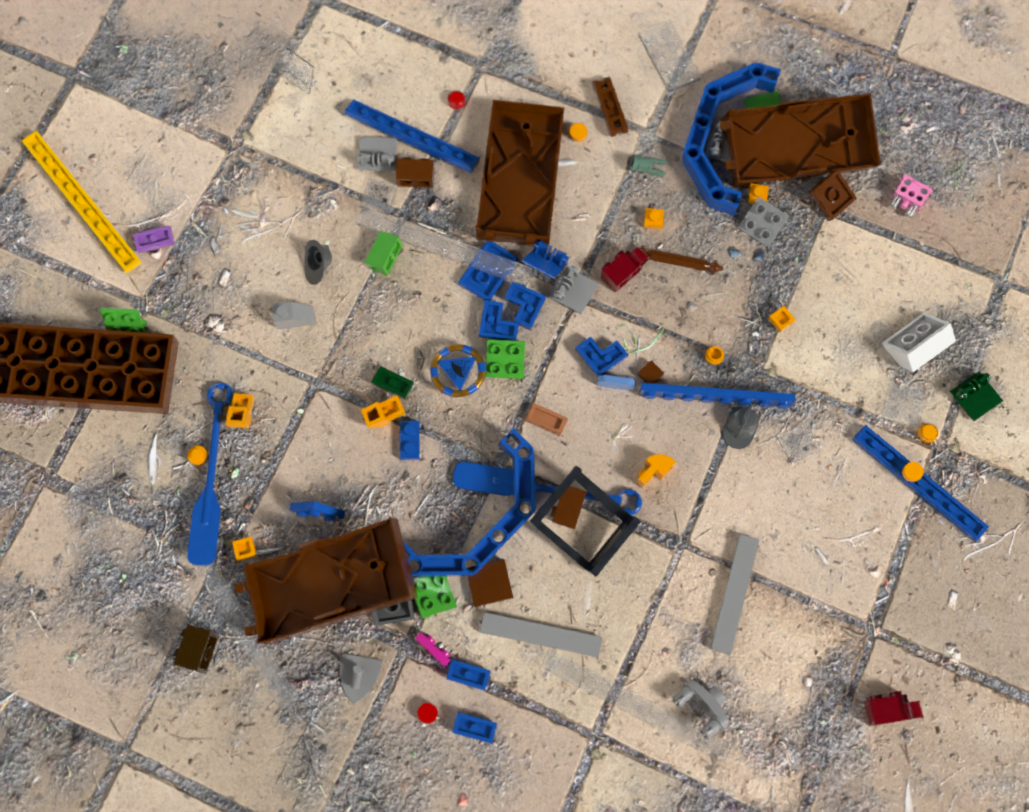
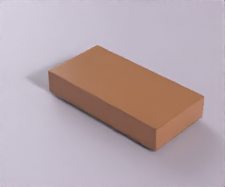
M535 403L532 404L525 419L526 422L557 436L561 435L568 420L567 417Z

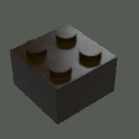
M187 624L180 634V646L173 654V665L207 674L220 635Z

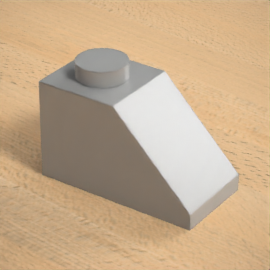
M295 302L272 304L274 323L278 330L315 325L314 308L311 305Z

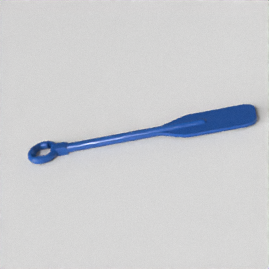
M222 382L211 385L207 391V400L214 406L206 487L193 507L187 553L188 561L196 566L213 564L217 553L221 508L213 487L223 407L229 405L233 399L232 388ZM217 387L223 390L227 388L229 390L227 391V400L225 402L212 401L214 389Z
M460 462L455 467L453 483L460 489L510 496L513 495V470ZM535 483V491L552 494L557 488L556 486ZM624 489L617 495L608 494L619 505L622 502V494L626 493L627 496H633L634 494L637 497V500H635L636 509L631 511V509L625 508L624 510L633 515L641 509L642 498L635 490ZM589 492L586 493L585 499L598 501Z

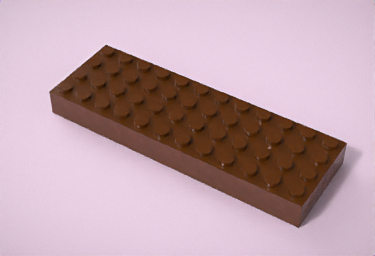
M0 323V403L168 414L179 341L173 334Z

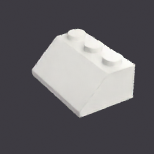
M924 312L885 340L882 345L899 366L914 372L948 348L956 340L951 323Z

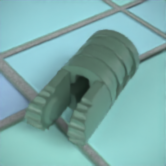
M635 155L632 171L664 176V171L651 168L652 163L666 165L667 160Z

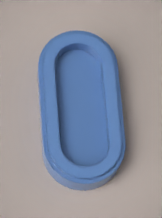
M600 375L597 385L605 388L634 390L636 381L628 377Z

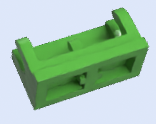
M380 231L365 260V264L371 266V270L388 276L403 246L399 237Z

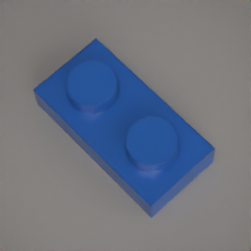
M400 421V460H420V421Z
M452 659L446 680L485 691L491 671Z
M458 712L452 733L492 744L497 723Z

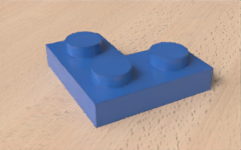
M512 281L505 300L520 306L514 322L519 323L521 327L531 330L546 300V296Z
M485 300L479 337L516 341L519 323L501 320L504 303Z
M591 337L575 348L597 378L625 360L629 355L618 341H615L602 351Z
M315 501L290 503L289 511L296 512L298 517L308 518V515L312 517L323 516L324 520L329 522H335L336 519H344L345 511Z

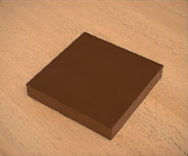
M838 169L832 171L809 191L828 221H832L857 199Z
M505 559L486 563L476 574L468 576L474 607L513 599ZM475 566L466 569L472 571L475 569Z

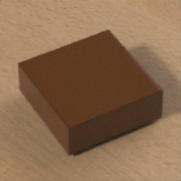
M652 360L637 373L645 383L655 384L665 374Z

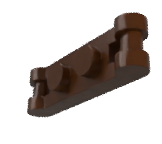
M606 77L601 81H592V86L597 95L610 137H614L618 133H628V126L611 78ZM619 122L620 126L615 127L614 123Z

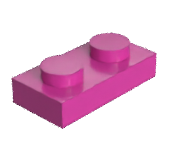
M421 632L415 639L446 668L451 663L448 659L450 654L443 647L438 649L434 645L436 641L428 633L425 636Z

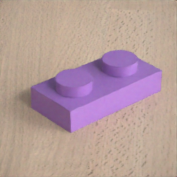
M170 225L133 234L138 253L175 245Z

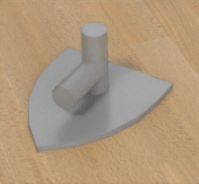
M342 654L340 665L341 684L345 694L353 704L364 698L372 690L378 680L382 660Z

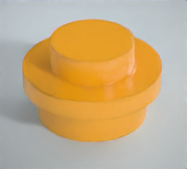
M712 346L707 349L705 359L712 365H718L724 359V352L721 348Z
M194 446L188 452V460L194 465H201L207 460L208 453L202 446Z

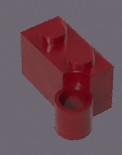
M637 247L631 253L628 250L626 252L621 250L615 256L614 261L611 263L607 262L602 267L601 279L616 293L643 269V265L649 260V256L640 247Z
M902 691L889 693L890 697L882 698V694L869 696L870 700L864 701L869 726L924 717L920 700L908 702L907 694L902 695Z

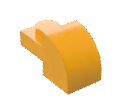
M234 393L232 405L229 406L227 413V427L246 429L250 427L254 402L253 395Z
M398 395L361 409L366 425L371 429L391 423L390 421L406 414Z
M655 454L648 457L644 463L648 469L644 467L637 476L639 478L636 483L643 488L654 475L661 480L674 467L676 461L664 454Z

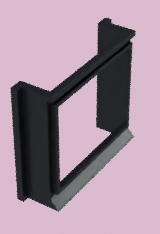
M575 465L529 522L587 572L597 577L641 521L636 516L630 515L587 478L582 473L583 470ZM574 480L622 521L590 562L541 522Z

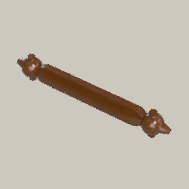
M644 245L640 247L649 256V260L701 271L709 270L711 275L724 269L719 266L718 260L709 263L707 260L654 249L646 250Z

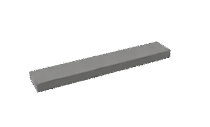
M742 534L739 535L711 650L731 655L759 539Z
M484 612L480 633L597 658L599 657L602 637L486 612Z

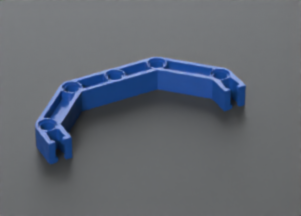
M753 63L714 80L705 86L683 151L682 163L709 208L734 216L742 195L740 191L723 186L703 152L717 106L754 88L769 93L774 92L781 69L762 63Z
M514 428L498 444L512 458L513 507L466 555H417L404 542L406 553L410 556L408 561H415L419 565L417 571H411L412 577L473 576L533 515L536 508L534 449ZM512 437L518 444L516 449H513L505 442L507 438ZM520 449L526 450L528 457H520L518 451ZM521 504L528 505V513L521 512ZM493 533H501L503 537L502 541H495L493 539ZM467 560H472L475 563L474 570L469 571L466 569L465 562Z

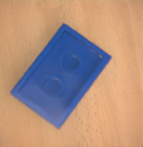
M486 241L458 281V285L484 301H491L519 261V257L494 242Z

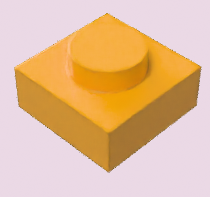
M750 184L747 203L754 204L758 197L767 201L769 186Z
M646 208L644 228L662 229L664 210Z
M785 306L768 318L779 332H782L796 321Z
M252 536L232 542L237 562L257 557Z

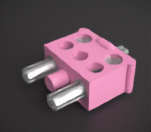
M903 175L898 188L892 196L894 199L890 207L893 206V209H895L898 203L902 202L900 205L902 209H906L907 206L910 207L906 216L908 217L910 214L909 218H911L915 211L921 208L933 190L923 181L924 177L920 175L919 177Z

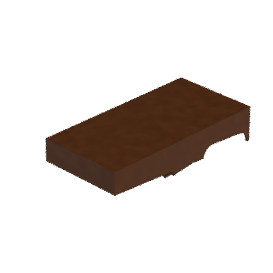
M392 517L330 539L325 536L298 545V549L302 550L287 555L244 565L247 581L234 584L236 593L249 591L256 624L244 627L245 636L258 634L259 637L256 644L271 645L418 598L398 519Z

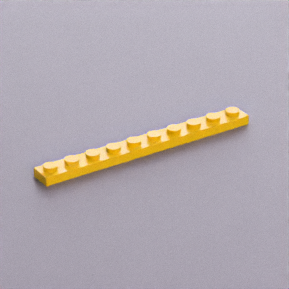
M37 130L21 140L123 270L129 273L142 263Z

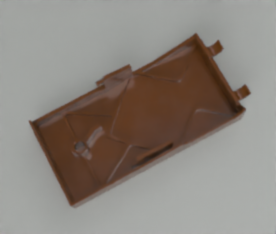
M871 93L785 102L774 106L738 110L730 108L724 115L725 121H720L721 130H726L730 161L726 160L725 162L726 169H731L734 187L829 175L836 169L840 173L871 170L881 165Z
M493 100L476 225V239L490 242L525 244L528 246H534L536 240L539 242L541 240L549 244L565 107Z

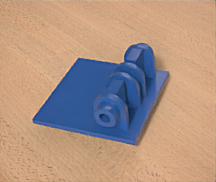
M536 240L533 246L535 248L522 260L528 267L537 269L545 276L555 279L568 265L569 257L566 253L560 250L557 251V248L550 254L552 246L541 240L540 242Z

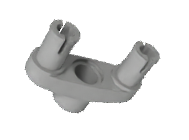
M690 680L681 691L671 697L673 703L677 702L676 706L678 708H681L689 699L694 698L711 717L712 720L699 729L701 735L706 733L704 736L706 740H709L717 731L723 730L729 725V720L720 706L726 701V698L722 691L715 686L707 691L696 681Z

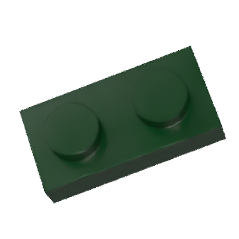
M379 366L371 384L406 400L414 382Z

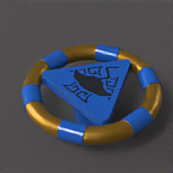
M453 344L444 347L435 355L431 363L430 374L433 384L443 394L450 397H465L474 393L482 385L486 375V368L482 356L475 349L463 344ZM454 351H462L473 356L441 360ZM476 360L479 373L477 380L462 390ZM438 364L458 390L448 388L440 382L438 378Z

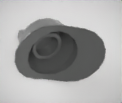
M313 239L309 240L305 247V276L310 284L316 285L322 280L324 271L331 265L332 255L328 245H322Z
M737 406L730 412L723 431L724 440L730 447L742 449L752 442L759 423L758 415L753 409L748 406Z

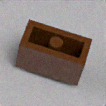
M407 157L397 159V187L433 188L434 160L427 158L417 160Z
M569 486L560 497L558 505L552 508L550 517L553 518L552 522L575 529L587 491Z

